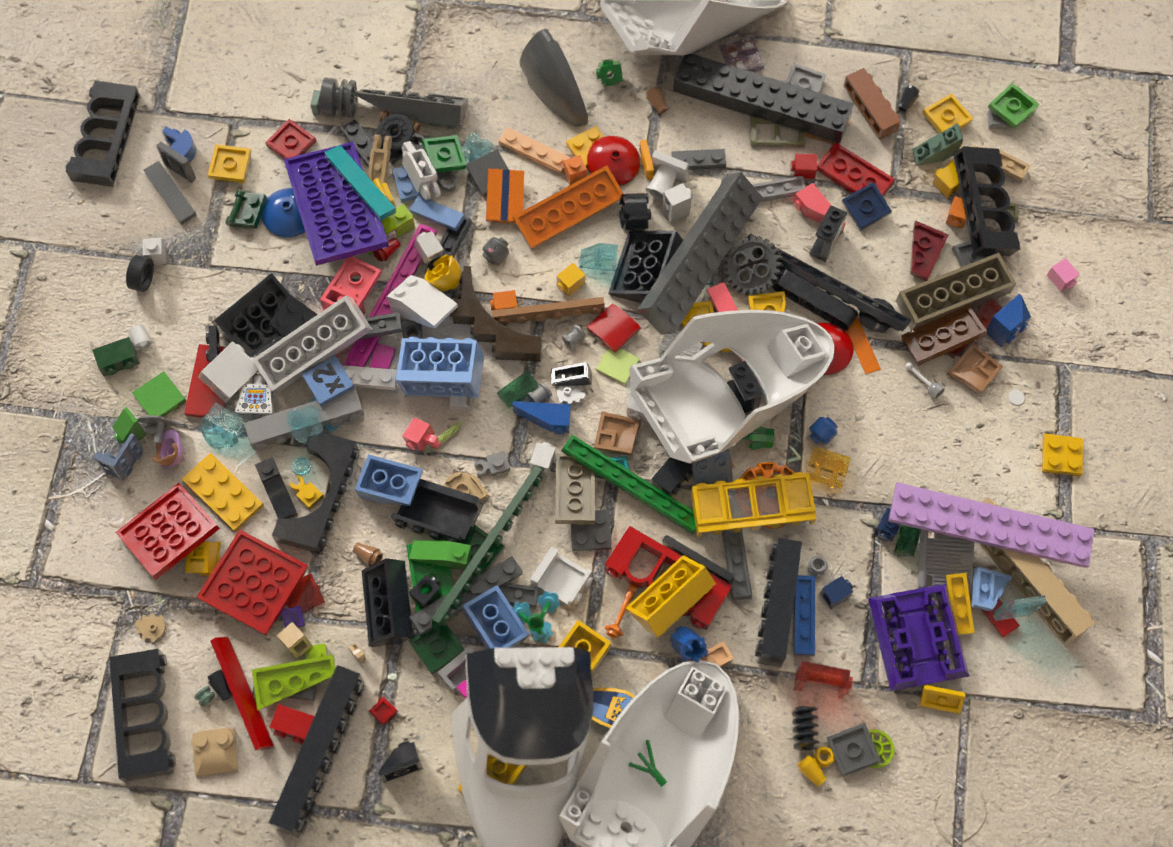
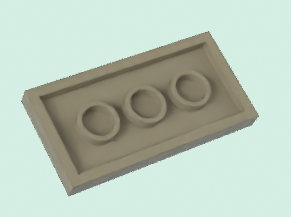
M556 453L555 524L595 525V473L566 454Z

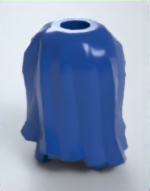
M680 626L670 634L671 646L679 653L682 661L691 660L699 662L703 656L707 657L708 650L705 638L698 636L692 629Z

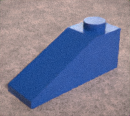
M513 401V412L549 432H554L555 434L569 433L570 404Z

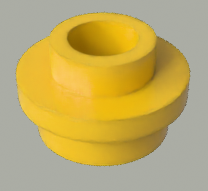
M822 746L814 752L813 757L819 767L826 768L834 762V755L830 748ZM821 754L827 756L826 761L820 759Z

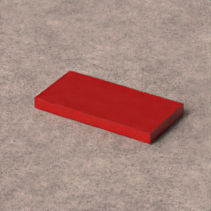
M836 142L817 164V171L851 193L874 182L882 196H884L895 182L893 177Z
M199 344L184 414L185 416L223 420L227 403L198 378L200 372L210 363L206 359V350H209V345ZM220 346V353H221L226 347Z

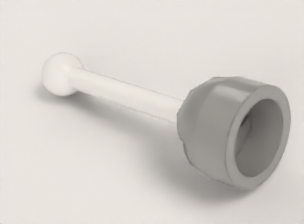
M912 363L906 364L907 370H911L929 386L928 393L932 398L937 399L944 392L945 388L941 384L930 383L913 368Z

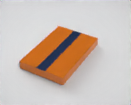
M488 168L486 222L515 223L513 216L523 211L524 171Z

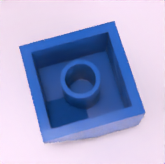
M1020 294L993 316L986 329L987 335L1000 347L1005 343L1010 344L1017 337L1016 334L1018 332H1024L1029 326L1028 321L1031 316Z

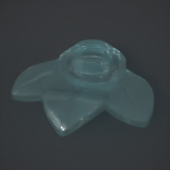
M477 132L471 133L466 137L465 145L462 147L465 160L471 162L490 153L494 144L486 139L480 140Z
M306 406L301 410H291L287 414L286 421L292 428L291 433L294 439L305 444L308 434L317 435L323 432L321 423L316 419L320 409L314 406ZM297 416L300 417V420L294 422L293 418Z

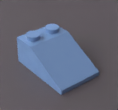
M368 454L355 491L359 498L377 503L410 506L424 470Z

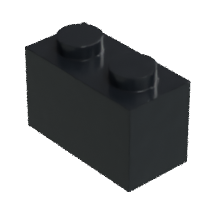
M670 457L653 476L651 484L669 496H676L682 488L681 484L684 481L688 482L693 476L692 463Z

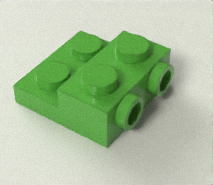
M1011 83L989 103L988 108L1016 129L1036 112L1039 103L1023 92L1020 87Z

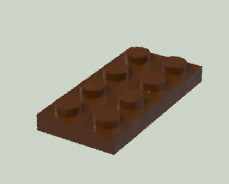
M967 305L901 335V340L917 365L920 366L986 336L987 330L970 305Z

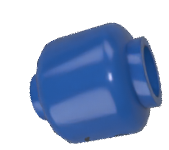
M828 416L826 418L820 417L809 427L812 433L809 437L816 444L820 442L826 445L838 434V426Z

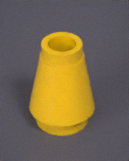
M807 755L797 763L798 771L817 787L826 780L814 757L812 758L810 755Z

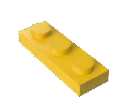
M967 574L946 575L948 594L958 633H975Z

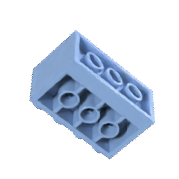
M417 337L402 338L396 382L405 396L451 397L452 392V396L461 397L465 396V389H467V398H479L485 356L477 340L471 338L456 340L454 338L437 339L434 337L419 339Z

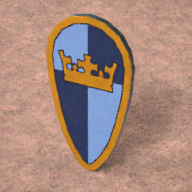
M593 688L592 720L602 726L611 728L618 716L635 696L621 689Z

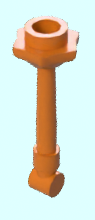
M629 585L615 623L604 627L609 637L617 639L619 636H623L619 625L627 610L626 607L632 601L633 594L636 593L637 586Z

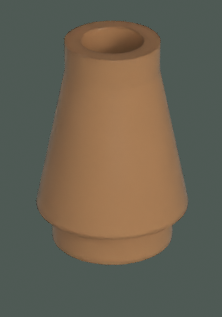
M655 86L646 92V99L659 114L668 110L662 89Z
M357 542L353 547V553L358 555L369 566L382 561L383 553L378 548L364 545L360 542Z

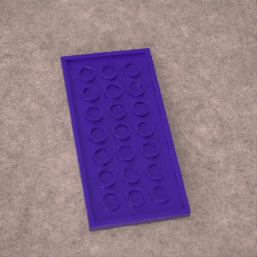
M354 142L341 144V147L363 170ZM337 146L284 159L316 266L389 247L379 218L325 157V152Z

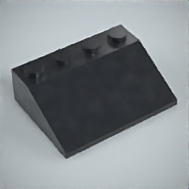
M628 231L608 294L642 303L683 242L677 231Z
M270 273L211 322L217 326L218 331L229 343L233 341L235 344L240 345L249 357L255 358L283 338L281 334L269 327L268 324L289 293L278 279Z

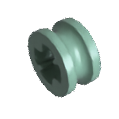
M206 686L195 694L194 699L196 701L199 700L200 706H204L215 697V693L210 692V687Z

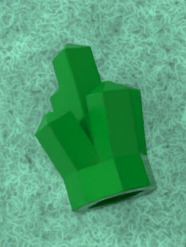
M761 426L742 439L756 441L750 443L749 448L752 450L772 448L774 429Z

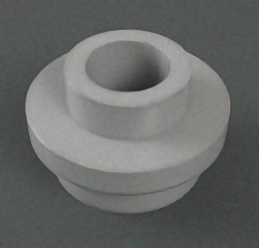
M814 556L808 562V569L813 575L821 576L827 571L828 563L823 557ZM814 564H819L821 569H816Z

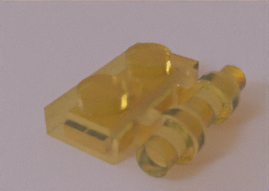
M814 446L808 466L815 468V471L807 470L806 473H809L811 482H821L827 484L830 488L837 487L842 489L844 481L837 480L838 475L846 476L851 457ZM821 470L832 473L831 477L821 475Z

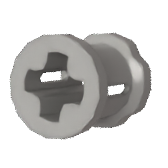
M575 324L568 334L561 336V339L565 345L573 349L579 340L586 338V334L581 327Z
M542 382L539 388L532 393H527L531 402L541 403L547 397H552V392Z

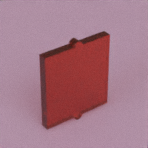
M311 573L304 576L286 604L288 608L302 606L304 613L325 602L319 590L320 586L316 584Z

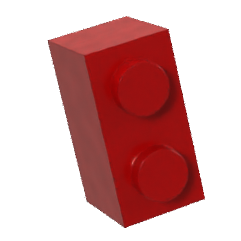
M278 704L269 728L274 732V736L285 739L287 736L293 738V742L302 745L315 716Z

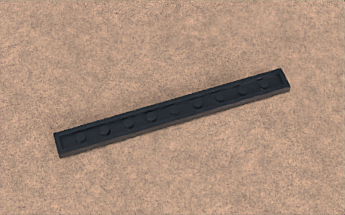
M749 234L748 236H746V237L749 239V241H750L751 235H753V234ZM779 249L780 252L777 255L782 256V259L778 261L783 264L780 267L781 269L791 271L798 277L809 281L812 285L824 289L828 294L841 298L844 303L852 304L861 312L869 313L876 320L891 325L895 330L903 332L909 326L912 319ZM760 250L757 252V254L762 256L763 251Z

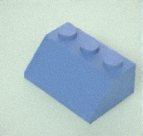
M498 585L463 605L464 616L486 649L516 648L530 635Z

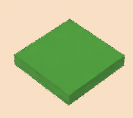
M164 371L132 392L149 416L164 417L186 402L185 397Z

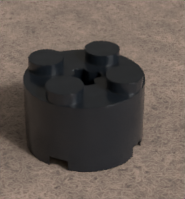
M648 193L620 195L619 205L622 206L621 211H619V219L623 231L648 229V220H651V210L647 209V204L649 203Z

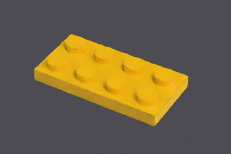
M209 453L182 478V481L234 532L264 506L212 453Z

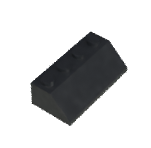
M386 558L361 570L369 647L400 644L412 639L413 629L410 620L411 610L405 561Z

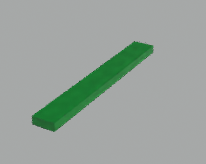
M571 435L561 452L686 531L694 534L696 525L692 509L576 436Z

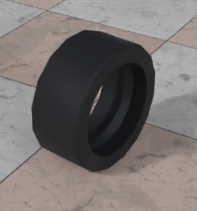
M140 255L133 256L126 272V285L128 289L145 292L149 288L154 274L152 258Z

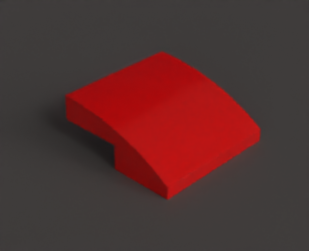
M612 303L587 326V330L599 338L604 346L616 353L641 330V326L622 309Z

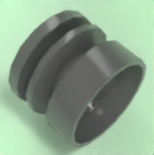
M323 78L320 90L321 114L335 116L338 109L341 117L347 114L348 118H353L358 104L356 81L350 80L347 82L346 79H343L339 87L336 78Z

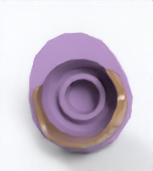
M170 429L163 433L162 443L156 444V454L152 456L153 461L164 468H170L179 464L185 455L184 445L175 430Z

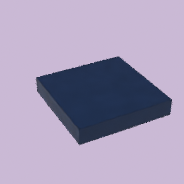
M874 182L842 199V203L860 231L892 214V210Z

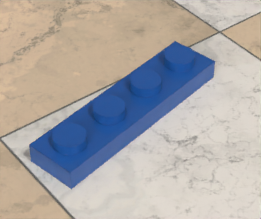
M797 576L794 598V655H815V576Z

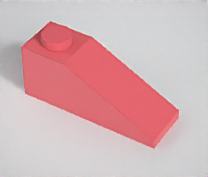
M814 183L797 192L793 201L798 211H801L804 216L820 224L831 206ZM844 222L841 233L844 231L846 222Z

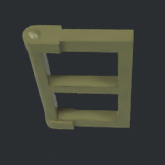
M758 117L750 118L751 146L805 147L804 132L798 131L799 141L780 140L779 124ZM756 124H775V140H757Z

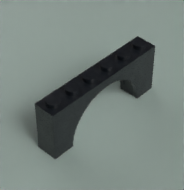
M312 429L305 447L308 454L316 456L329 468L331 472L329 494L323 504L309 515L295 519L278 518L272 537L275 542L320 554L321 549H324L327 544L326 535L328 531L332 530L334 513L339 511L340 497L346 492L347 484L345 483L347 478H350L353 473L352 464L354 460L358 459L360 449H358L356 441Z

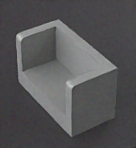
M470 646L438 672L440 679L454 695L459 692L456 686L467 680L465 654L474 652Z

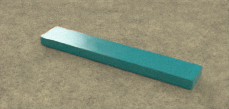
M341 145L325 152L327 160L380 221L396 213V208Z

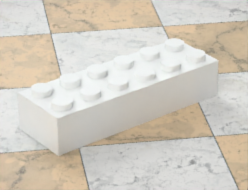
M344 296L252 360L270 389L274 392H281L302 378V373L330 359L370 332L372 328L354 299Z

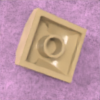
M221 728L199 731L193 734L191 745L193 747L196 777L238 771L235 729Z

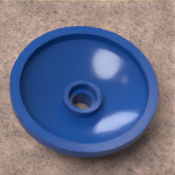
M284 188L272 193L267 199L261 216L264 226L272 234L288 238L303 234L305 229L293 189Z

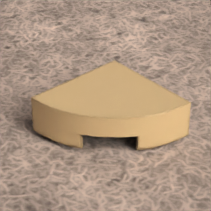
M353 643L348 647L360 664L366 660L365 654L356 644Z

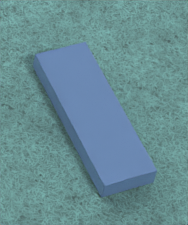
M421 196L417 197L409 209L414 215L454 231L458 230L465 219L464 213L429 199L425 200Z

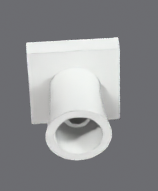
M655 150L652 155V164L657 173L646 188V192L650 196L663 201L664 191L673 187L675 179L686 183L689 177L688 163Z

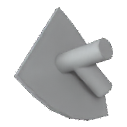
M151 415L137 418L138 422L156 425L144 427L145 433H155L154 443H162L164 426L184 427L183 424L162 416Z

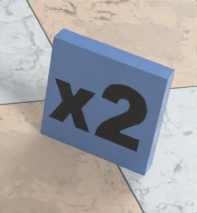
M336 355L302 373L303 378L320 406L355 388Z

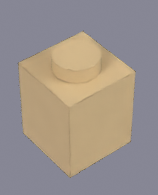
M293 622L276 635L296 659L313 646Z

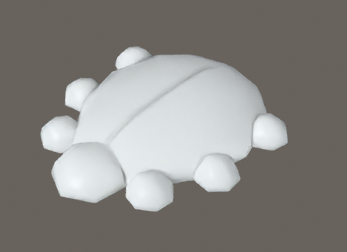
M559 386L557 389L559 402L565 401L568 404H572V401H576V403H579L580 399L586 396L582 392L584 389L577 386Z

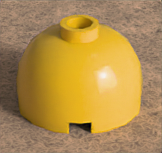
M444 255L433 263L435 267L432 271L428 269L424 280L439 291L445 292L453 290L459 285L462 271L459 263L452 256Z

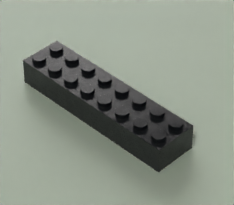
M339 665L336 666L268 822L274 829L299 838L300 833L303 834L308 824L306 822L308 814L313 813L316 806L314 800L317 793L321 794L325 782H323V779L332 769L333 762L331 761L334 754L337 755L340 750V739L342 735H346L350 724L348 721L350 716H354L356 713L358 697H362L366 685H364L365 682L360 673Z

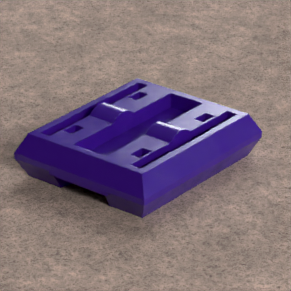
M946 584L868 598L890 691L970 676ZM933 597H937L940 613L943 621L938 622L936 615L938 614L937 609H934L935 600H932ZM927 607H932V614L929 615ZM887 614L892 615L890 622L888 621ZM947 640L955 667L954 670H950V659H947L948 651L947 649L945 650L943 644ZM942 655L945 658L944 662L940 660V656ZM899 663H904V670L902 672Z

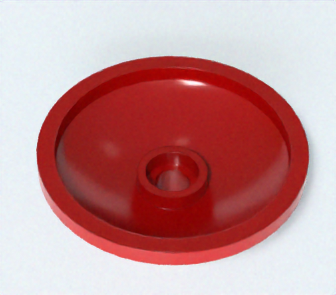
M605 136L595 141L590 147L587 155V166L591 174L608 166L618 185L622 186L631 182L636 177L640 168V155L636 147L629 140L620 136Z
M816 323L830 334L834 343L833 359L823 375L839 373L849 365L852 359V340L845 330L835 324Z

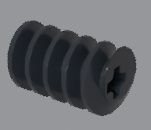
M813 706L795 707L794 709L796 710L792 711V716L796 718L792 720V724L796 726L792 730L796 733L793 736V740L798 743H795L793 748L798 751L817 750L814 745L820 742L813 739V737L819 735V732L813 731V728L818 727L819 724L813 723L812 720L818 719V716L813 715L812 712L817 711L818 708Z

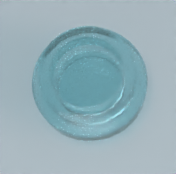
M298 457L292 463V471L296 475H306L311 471V463L305 457Z

